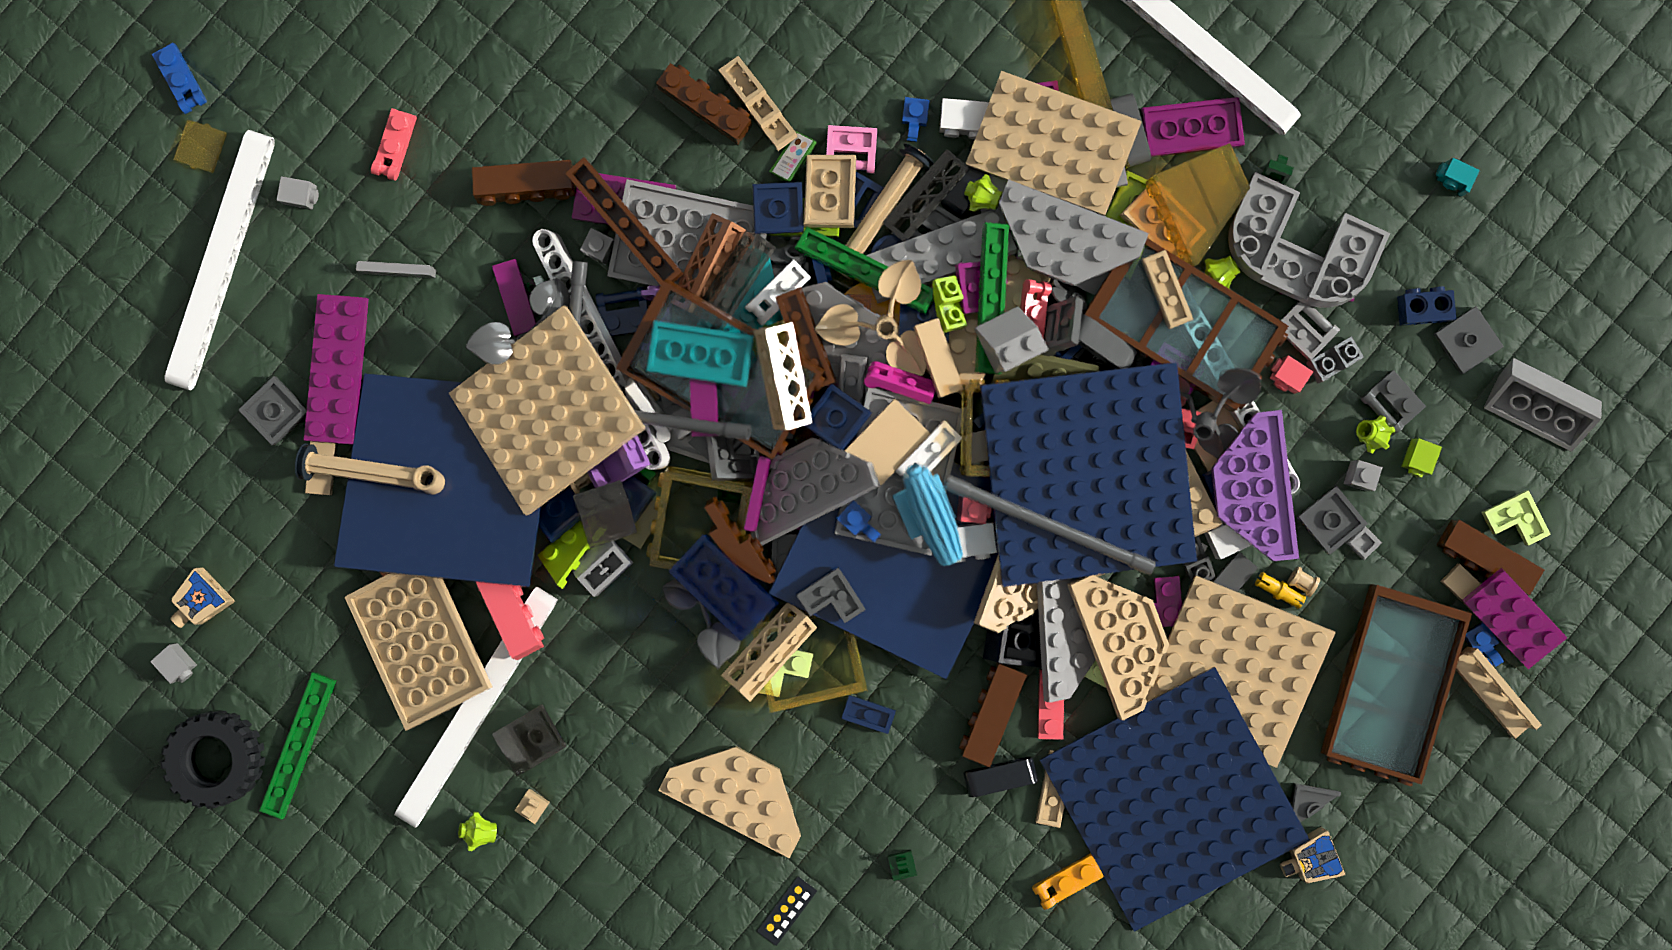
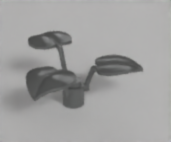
M555 278L540 283L532 290L529 297L531 309L536 314L542 315V317L528 332L562 306H566L569 309V292L560 279ZM498 322L488 323L479 328L470 337L466 344V349L488 364H502L512 354L511 345L515 344L516 341L527 333L518 335L514 339H509L510 330L506 325Z
M1234 368L1225 371L1219 377L1217 383L1218 388L1225 392V394L1222 396L1214 413L1206 411L1198 416L1196 415L1192 396L1187 394L1190 390V383L1178 375L1181 407L1185 405L1187 399L1192 415L1191 422L1195 423L1193 434L1198 439L1201 447L1217 459L1220 458L1232 441L1239 435L1236 428L1230 424H1221L1219 426L1216 424L1217 416L1226 399L1230 396L1238 404H1249L1255 401L1260 394L1261 377L1249 369Z
M678 578L666 583L662 588L666 601L674 608L683 610L694 607L696 603L700 605L707 629L699 634L697 639L698 647L704 657L717 669L739 649L740 639L733 632V626L737 617L741 615L742 619L746 622L760 621L766 618L776 607V601L771 596L759 591H744L738 594L733 601L734 608L738 611L734 613L729 626L723 622H716L712 625L704 601L701 599L706 594V588L701 582L692 578Z

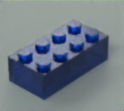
M702 535L668 571L740 641L745 640L779 604L746 571L736 565L708 535Z

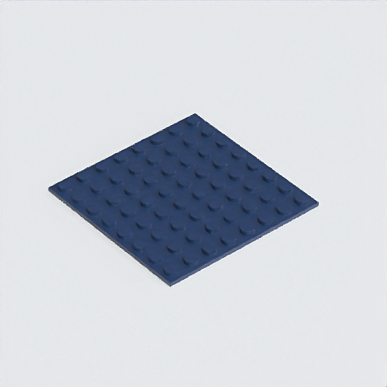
M1177 363L980 386L993 495L1126 551L1155 561V567L1197 561ZM994 509L1002 587L1136 570L1125 563Z
M364 373L351 459L410 468L430 466L444 476L445 485L440 493L430 495L422 490H416L411 487L348 478L334 567L530 587L541 507L530 515H524L449 394L462 382ZM433 475L426 478L425 485L432 483Z
M855 435V437L852 439V441L849 443V445L855 440L856 435ZM953 462L951 476L992 494L991 480ZM946 491L956 516L954 519L956 525L973 524L972 522L957 520L959 495ZM840 507L802 525L769 594L807 612L796 594L838 567L866 610L844 623L832 603L813 615L947 679L974 624L998 557L994 509L991 508L990 519L986 518V522L993 523L997 553H990V558L975 559V556H968L964 562L945 566L940 565L933 553L931 556L834 534L836 518L838 517Z
M1215 666L1148 701L1143 711L1123 721L1116 718L1040 759L1134 932L1310 840Z

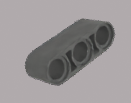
M1133 93L1107 101L1109 110L1142 121ZM1142 122L1126 161V168L1151 161V152Z
M1082 314L1078 345L1114 370L1129 368L1138 351L1094 319Z

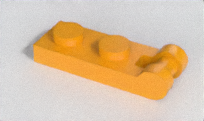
M1090 853L1032 886V890L1035 895H1039L1041 899L1040 904L1043 910H1046L1104 876ZM1053 885L1056 893L1049 895L1047 889Z

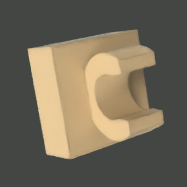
M529 789L514 811L536 824L550 802Z

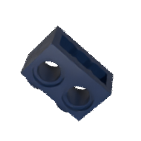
M1445 287L1429 288L1430 292L1422 293L1420 288L1405 290V294L1397 297L1400 326L1443 323L1456 320L1454 290L1445 291ZM1436 299H1439L1443 304L1441 311L1437 310L1434 305ZM1411 301H1415L1418 304L1417 313L1411 310Z

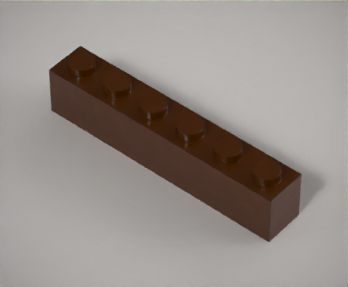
M585 157L565 173L660 285L668 279L676 282L684 275L681 269Z

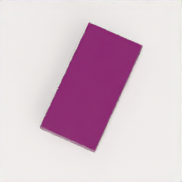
M1239 97L1141 109L1142 124L1151 157L1237 148L1245 145Z

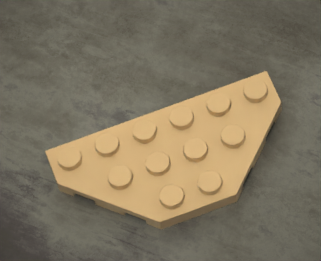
M999 554L974 621L975 624L994 632L1003 631L1007 628L1006 626L1015 621L1023 620L1038 609L1037 583L1002 587Z
M1094 575L1083 576L1068 583V588L1117 717L1123 721L1144 710L1150 686L1153 687L1160 670L1158 667L1163 653L1166 654L1169 647L1153 600Z
M737 746L670 767L658 790L790 858L801 837L780 768Z

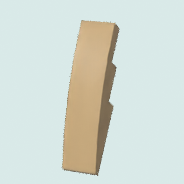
M739 56L719 69V72L778 151L798 137L794 129L783 117L779 108L767 95L763 86Z

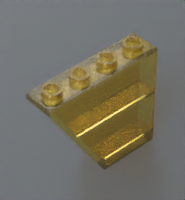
M1230 143L1158 173L1146 181L1147 193L1156 204L1157 215L1166 226L1167 237L1174 244L1177 257L1193 267L1200 263L1250 189Z

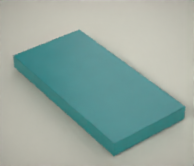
M654 321L646 371L747 387L755 336Z

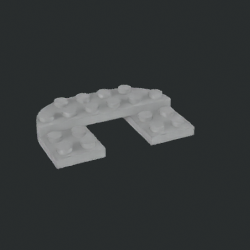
M1255 172L1229 228V248L1238 267L1256 282L1310 306L1320 308L1336 307L1353 299L1370 281L1390 233L1345 213L1323 258L1280 238L1300 192Z

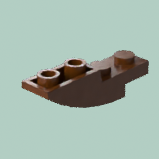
M716 497L709 499L706 502L705 509L715 523L709 532L715 543L736 565L747 573L766 583L774 582L776 568L770 559L766 560L762 554L763 547L757 538L753 539L750 533L741 538L742 532L736 522L732 523L727 516L729 511L724 502H719Z

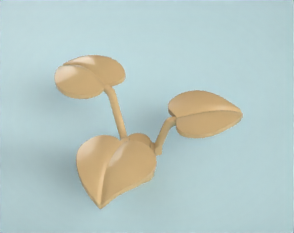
M912 260L896 262L889 266L880 276L878 283L879 292L882 296L891 299L888 314L880 316L876 324L873 325L862 321L857 322L858 314L853 307L846 304H838L827 310L815 327L816 332L823 339L837 345L855 343L860 337L858 326L866 327L873 331L877 330L880 337L895 339L886 348V359L890 366L917 375H923L925 372L926 362L915 332L911 330L905 331L899 338L896 334L897 325L892 318L895 300L901 304H908L914 301L920 293L921 281Z

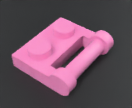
M828 125L826 155H834V152L868 154V161L856 160V170H866L867 173H874L877 128Z

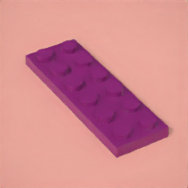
M317 294L304 434L305 441L351 445L354 443L359 411L368 298Z

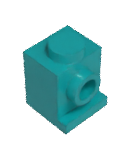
M1452 158L1440 164L1436 176H1438L1437 180L1443 182V186L1447 189L1459 190L1457 195L1462 197L1470 192L1480 170Z

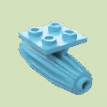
M912 464L906 468V472L903 474L905 489L892 495L911 540L921 535L923 536L924 541L940 565L945 566L956 563L963 557L957 525L954 520L956 516L943 489L939 475L935 474L932 476L924 465Z

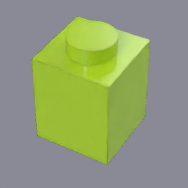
M1419 438L1411 439L1401 467L1409 469L1408 474L1422 478L1423 475H1432L1442 447Z

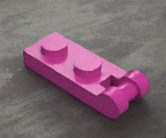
M876 361L870 363L868 373L864 379L865 385L869 388L880 387L927 404H931L935 393L932 380Z

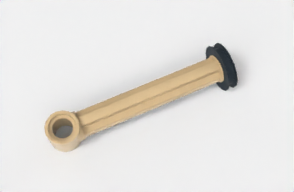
M904 143L905 149H900V152L905 158L845 246L864 254L920 169L930 171L929 165H934V162L921 150Z
M304 443L301 445L295 460V473L299 480L305 479V481H309L317 473L411 487L416 490H422L430 495L440 493L445 485L444 476L430 466L410 468L318 454L317 448L312 444ZM433 475L432 483L425 485L426 478Z

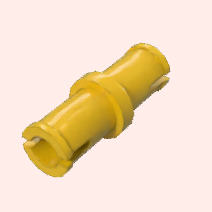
M1264 572L1260 573L1259 577H1261V580L1257 578L1255 586L1271 593L1276 600L1281 599L1296 609L1302 607L1299 601L1305 602L1306 596L1288 587V583L1284 581L1279 582Z

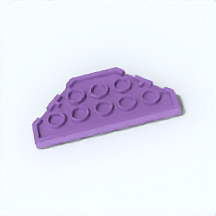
M1282 410L1255 413L1211 468L1217 517L1271 561L1299 559Z

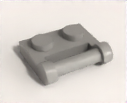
M1300 301L1280 320L1289 326L1285 332L1288 334L1286 339L1308 361L1312 360L1340 331L1335 324L1332 325L1313 306ZM1301 310L1326 332L1323 336L1298 314Z

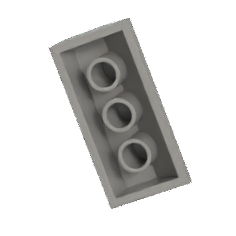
M1513 358L1500 373L1484 408L1572 452L1601 420L1602 401Z

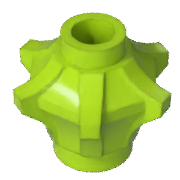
M987 174L978 181H970L964 195L968 196L970 211L973 212L979 209L990 208L996 210L1003 194L1002 191L993 185Z
M1231 256L1219 260L1209 258L1205 260V274L1227 288L1230 287L1232 280L1236 277L1235 275L1240 273L1238 265Z
M1380 415L1375 420H1364L1358 424L1356 433L1359 441L1366 444L1367 452L1374 453L1376 449L1382 447L1388 449L1390 447L1388 441L1390 440V435L1395 432V428L1388 426L1385 422L1386 417Z
M473 812L469 820L465 823H460L458 836L467 843L468 851H473L480 845L495 842L497 825L482 818L478 812Z

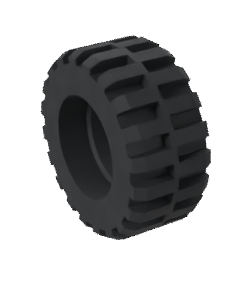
M209 711L187 718V721L181 722L175 727V732L168 735L166 741L169 744L162 748L161 754L165 755V760L160 761L161 769H166V775H163L165 783L170 781L172 787L169 790L174 795L179 793L182 802H193L192 806L197 808L206 806L207 809L225 806L242 798L255 787V780L260 779L263 773L260 770V766L265 765V757H261L260 752L265 749L264 744H259L257 741L260 734L257 730L251 731L250 727L252 724L247 719L241 721L240 715L236 713L228 714L227 711ZM207 736H213L222 740L228 746L232 755L230 774L225 780L220 782H214L205 778L199 772L195 763L196 747L200 740Z

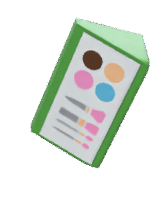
M797 131L798 137L786 145L769 171L785 183H792L807 160V155H810L816 146V141Z

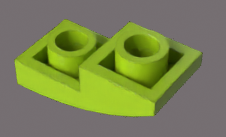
M956 276L935 279L933 281L934 303L943 333L965 328L967 323L959 304L964 297Z

